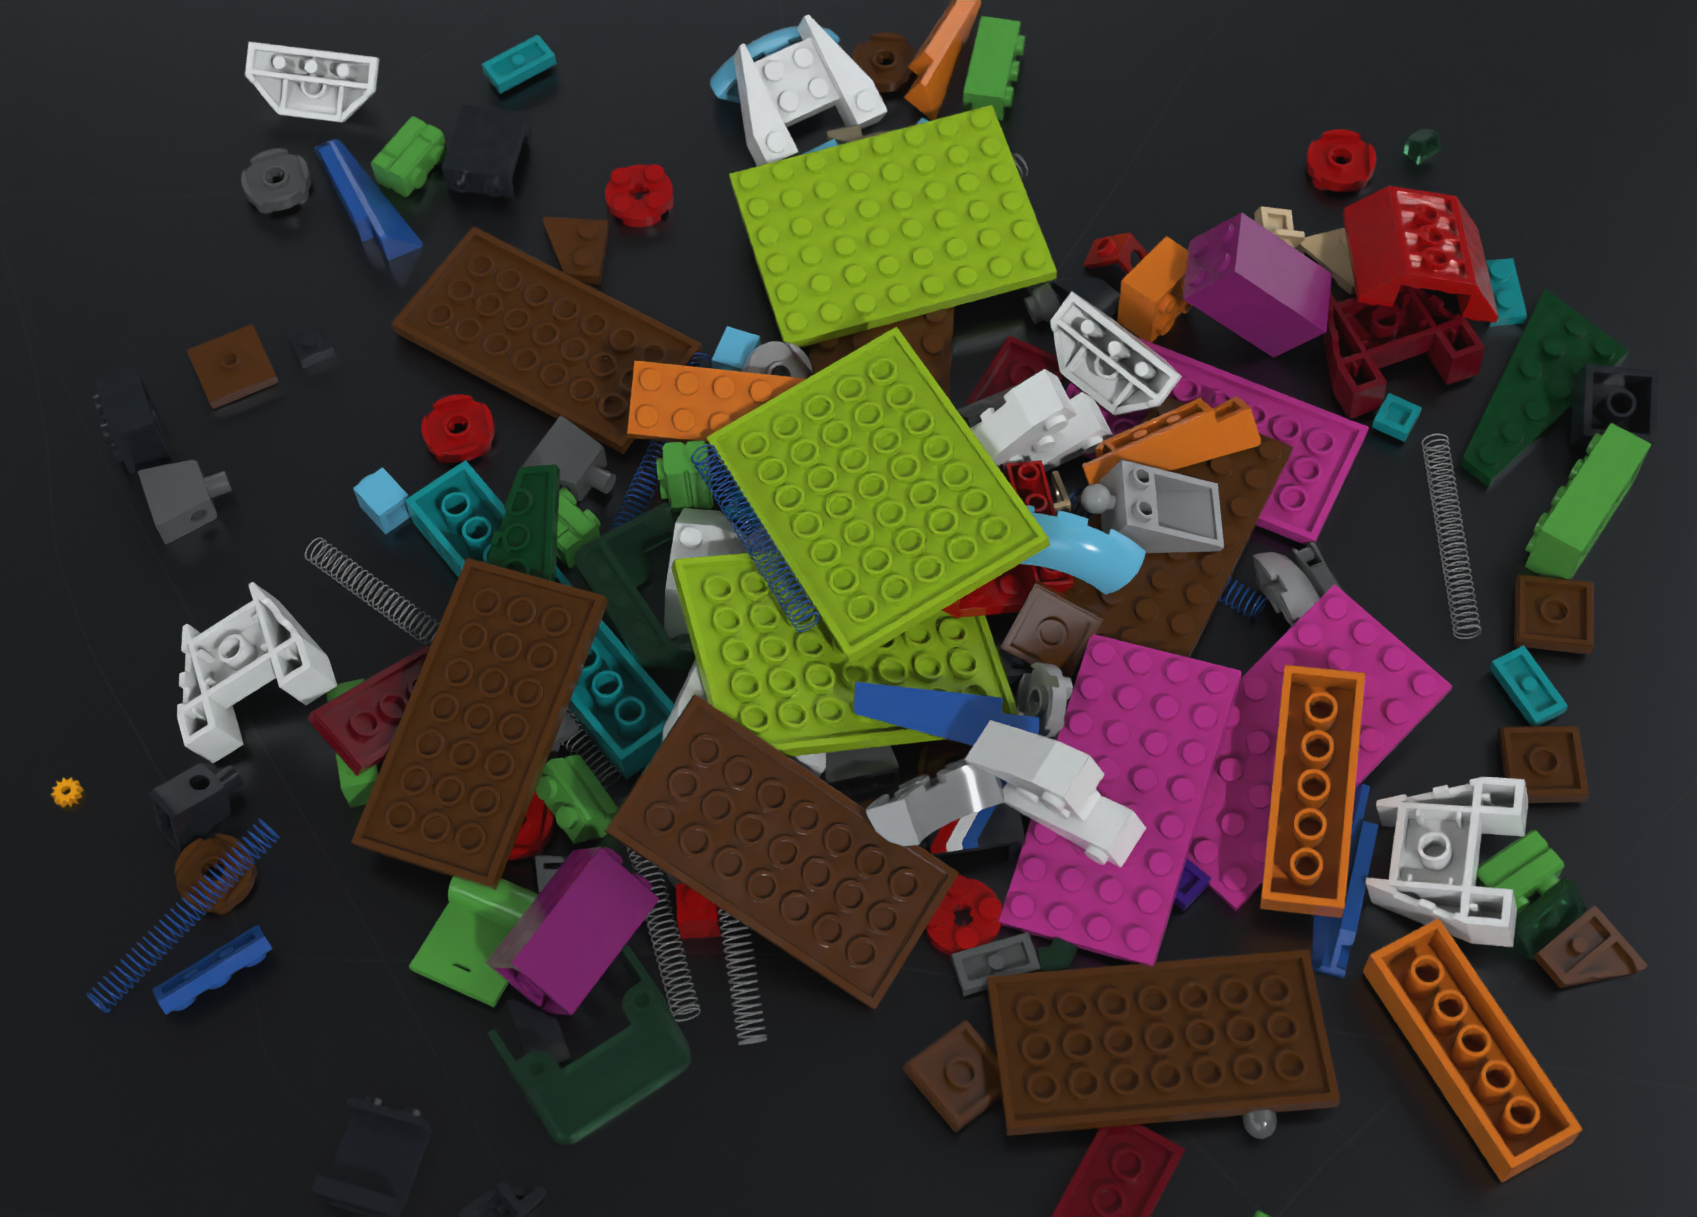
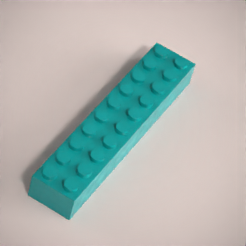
M465 460L405 500L414 525L458 578L467 558L487 562L492 549L490 542L494 532L499 531L506 513L504 504ZM556 567L555 582L573 587ZM601 620L567 709H570V713L574 714V718L578 719L579 724L583 725V728L596 741V744L600 745V749L604 750V754L608 755V759L613 761V765L617 766V769L621 771L622 776L627 780L648 765L663 742V727L671 714L674 704L603 620Z

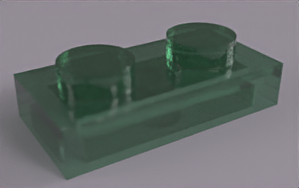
M1566 878L1561 879L1516 917L1514 942L1522 957L1533 960V955L1587 911L1574 881Z

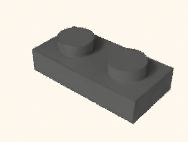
M1028 932L951 954V960L963 996L987 990L988 976L1041 972V967Z

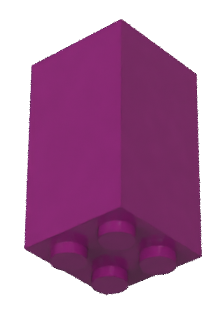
M1241 212L1190 240L1183 299L1274 358L1326 333L1332 273Z
M608 847L573 850L486 961L488 966L543 1013L572 1015L659 901V898L650 891L652 888L651 883L637 873L631 874L621 865L623 859Z

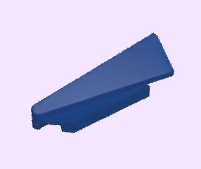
M333 139L314 147L362 242L375 237L387 261L423 246L422 241L341 141Z
M855 682L853 711L860 716L974 746L990 720L1037 735L1039 734V717L1002 713L1003 698Z
M1359 784L1355 789L1345 908L1342 918L1314 915L1312 968L1314 971L1341 978L1345 977L1350 949L1356 936L1366 888V878H1368L1378 830V824L1363 821L1370 786L1365 784Z

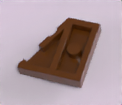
M543 216L544 229L546 234H548L556 259L559 261L561 271L583 283L600 284L610 230L608 220Z
M1596 905L1589 908L1533 955L1534 959L1559 988L1635 974L1648 967L1645 961Z

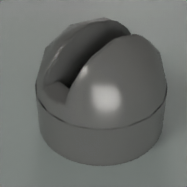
M1257 1110L1242 1115L1245 1129L1255 1138H1267L1275 1131L1277 1118L1276 1113L1271 1110Z

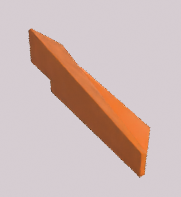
M952 0L908 66L918 77L904 98L931 120H935L981 6V0Z
M1235 396L1213 409L1201 398H1198L1100 442L1095 448L1097 458L1084 463L1082 468L1088 485L1099 484L1098 481L1120 460L1172 471L1259 446L1261 438L1251 407L1240 397Z

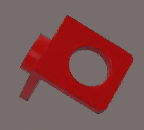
M1128 232L1095 239L1083 265L1089 269L1117 263L1128 274L1134 269L1130 263L1131 252L1135 251L1137 253L1139 263L1149 253Z

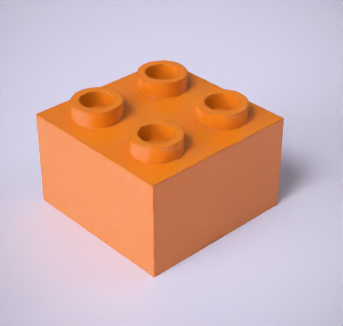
M1166 236L1122 279L1117 322L1143 340L1152 343L1159 335L1164 336L1171 329L1175 318L1181 312L1185 314L1192 308L1193 305L1183 299L1184 278L1188 260L1187 249Z

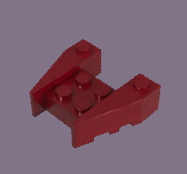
M1401 285L1392 307L1373 306L1357 302V296L1337 303L1330 292L1327 331L1323 334L1333 394L1349 419L1381 408L1387 381L1379 368L1426 353L1445 384L1448 385L1479 374L1485 346L1465 318L1460 314L1454 316L1443 307L1444 302L1436 295L1430 297L1422 289Z

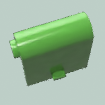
M452 877L448 889L449 903L409 965L410 970L495 1007L508 982L488 966L486 961L539 894L501 878L495 891Z

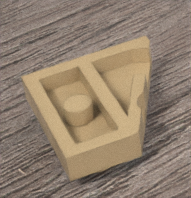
M1345 228L1305 237V240L1296 247V250L1302 254L1307 253L1319 263L1318 265L1332 273V278L1349 294L1356 293Z

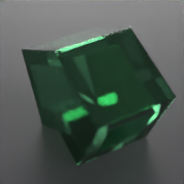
M1421 128L1407 138L1403 153L1417 165L1429 159L1442 149L1437 131Z
M1055 936L1050 947L1037 948V959L1041 972L1070 970L1077 957L1078 947Z

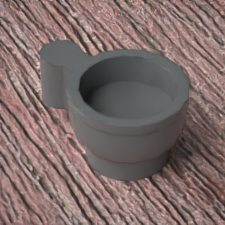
M1043 282L1026 287L1030 296L1024 299V303L1035 324L1042 321L1050 323V320L1061 307L1048 282Z

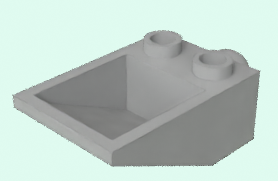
M1120 460L1098 481L1099 484L1087 486L1081 494V503L1086 511L1093 514L1101 513L1102 532L1108 534V531L1113 529L1138 544L1146 553L1210 552L1224 549L1218 483Z

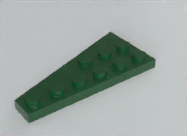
M1544 289L1460 465L1489 487L1572 410L1573 376L1586 364L1618 367L1627 358L1629 350L1547 289Z
M556 464L519 468L504 506L506 513L499 531L494 532L490 542L492 549L486 563L555 582L560 469Z

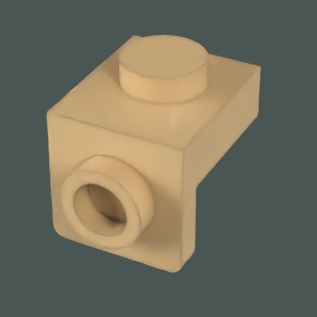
M1260 206L1254 212L1255 222L1293 248H1296L1305 240L1304 232L1296 231L1293 228L1291 210Z

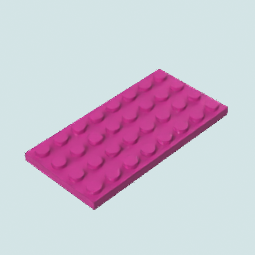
M1138 338L1164 358L1182 376L1168 397L1185 404L1201 398L1213 409L1227 400L1238 396L1251 407L1260 434L1293 446L1292 455L1257 526L1304 545L1310 541L1316 543L1367 436L1369 427ZM1070 382L1066 390L1069 400L1084 392L1073 382ZM1096 401L1113 436L1142 424L1150 410L1148 408L1115 416ZM1096 452L1082 454L1093 460L1097 458Z
M1335 584L1241 678L1187 857L1211 877L1209 887L1235 911L1263 884L1284 666L1292 665L1365 673L1355 789L1433 710L1453 687Z
M1095 634L1089 638L1063 719L1064 726L1059 732L1057 741L1090 755L1105 774L1096 787L1099 794L1133 810L1146 829L1123 866L1119 867L1108 861L1105 865L1093 861L1085 855V849L1031 819L1025 837V845L1022 847L1002 914L998 921L1001 922V926L1025 933L1028 932L1035 936L1133 964L1142 963L1153 967L1158 957L1241 680L1240 670Z

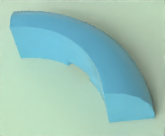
M798 26L771 32L748 44L746 48L753 62L803 41L797 30ZM822 28L836 43L840 41L839 37L830 29ZM733 55L710 79V86L718 98L740 103Z
M1026 506L1049 537L1051 545L1020 564L1041 566L1070 574L1091 584L1105 595L1118 591L1138 573L1146 551L1128 537L1113 529H1110L1108 534L1087 526L1089 519L1060 510L1057 517L1034 513V506Z

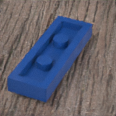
M257 924L153 988V993L165 1014L173 1010H183L195 1001V996L208 988L216 989L224 985L231 978V974L244 966L252 967L265 958L266 953L273 948Z

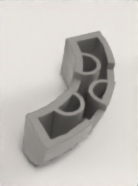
M1275 552L1252 555L1259 590L1270 601L1276 613L1283 612L1286 621L1292 627L1320 599L1317 591L1305 573L1288 557Z
M964 758L945 765V769L936 773L937 777L930 779L927 774H922L899 785V790L894 793L895 797L890 799L888 794L880 796L869 805L866 812L875 831L887 841L902 846L919 845L928 835L957 819L1004 803L1001 778L967 763Z

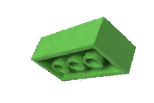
M1610 423L1603 435L1596 433L1586 449L1587 454L1584 459H1579L1568 477L1570 479L1566 486L1562 485L1551 502L1552 507L1548 514L1544 512L1533 529L1534 535L1525 551L1530 553L1525 567L1543 577L1571 580L1634 483L1651 447V443Z

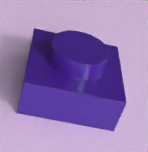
M1188 858L1174 903L1183 911L1209 886L1211 877Z

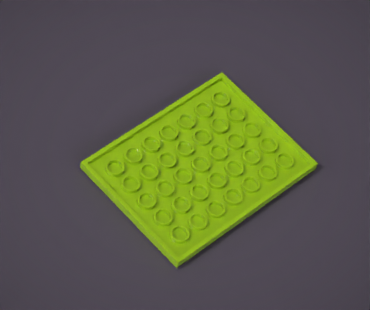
M992 105L729 174L731 187L783 343H792L801 348L1054 280L1057 277L1056 267Z
M897 327L706 437L709 445L715 446L718 454L721 456V460L724 461V465H727V470H730L734 481H737V486H740L744 497H747V502H750V507L754 509L757 518H760V523L764 525L767 534L771 536L774 545L778 547L777 550L781 552L784 561L788 563L791 572L795 574V578L802 585V589L805 590L806 595H808L813 606L820 614V617L850 663L857 661L1051 545L1047 534Z
M768 551L762 555L757 556L756 560H761V558L764 555L771 551ZM776 552L767 560L761 561L759 565H764L771 558L779 556V552ZM748 553L673 560L671 570L707 702L787 757L946 739L855 714L853 711L855 682L1003 698L1002 713L1019 715L985 615L955 618L941 610L857 661L850 663L821 617L818 623L809 630L802 632L795 630L792 621L788 619L785 610L781 607L782 605L779 604L775 594L761 575V571L758 570V566L754 564V560L751 559V555ZM779 557L773 564L765 566L763 571H767L774 564L783 561L782 557ZM782 563L780 567L768 572L766 576H771L778 569L786 567V564ZM786 568L778 576L772 577L769 582H774L781 575L789 573L790 570ZM789 574L784 580L775 583L773 587H778L785 580L793 578V575ZM793 579L788 585L779 588L776 593H781L788 586L796 584V580ZM796 585L791 591L782 594L780 598H785L791 592L800 589V586ZM800 590L795 596L786 599L783 604H788L795 597L803 595V591ZM803 596L798 602L789 605L787 610L807 600V597ZM806 602L802 607L793 610L790 615H796L801 609L810 606V602ZM810 607L805 613L796 616L794 621H798L804 615L813 612L814 608ZM813 614L806 620L799 622L797 626L807 625L817 617V614ZM813 622L812 624H810V625H808V626H806V627L797 628V629H798V630L807 629V628H809L810 626H812L815 622Z

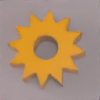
M63 777L62 782L56 781L57 786L52 787L54 792L51 796L57 805L60 804L63 808L67 804L72 807L73 803L78 804L77 799L83 798L80 793L84 790L80 786V782L78 780L74 781L72 777L68 780Z

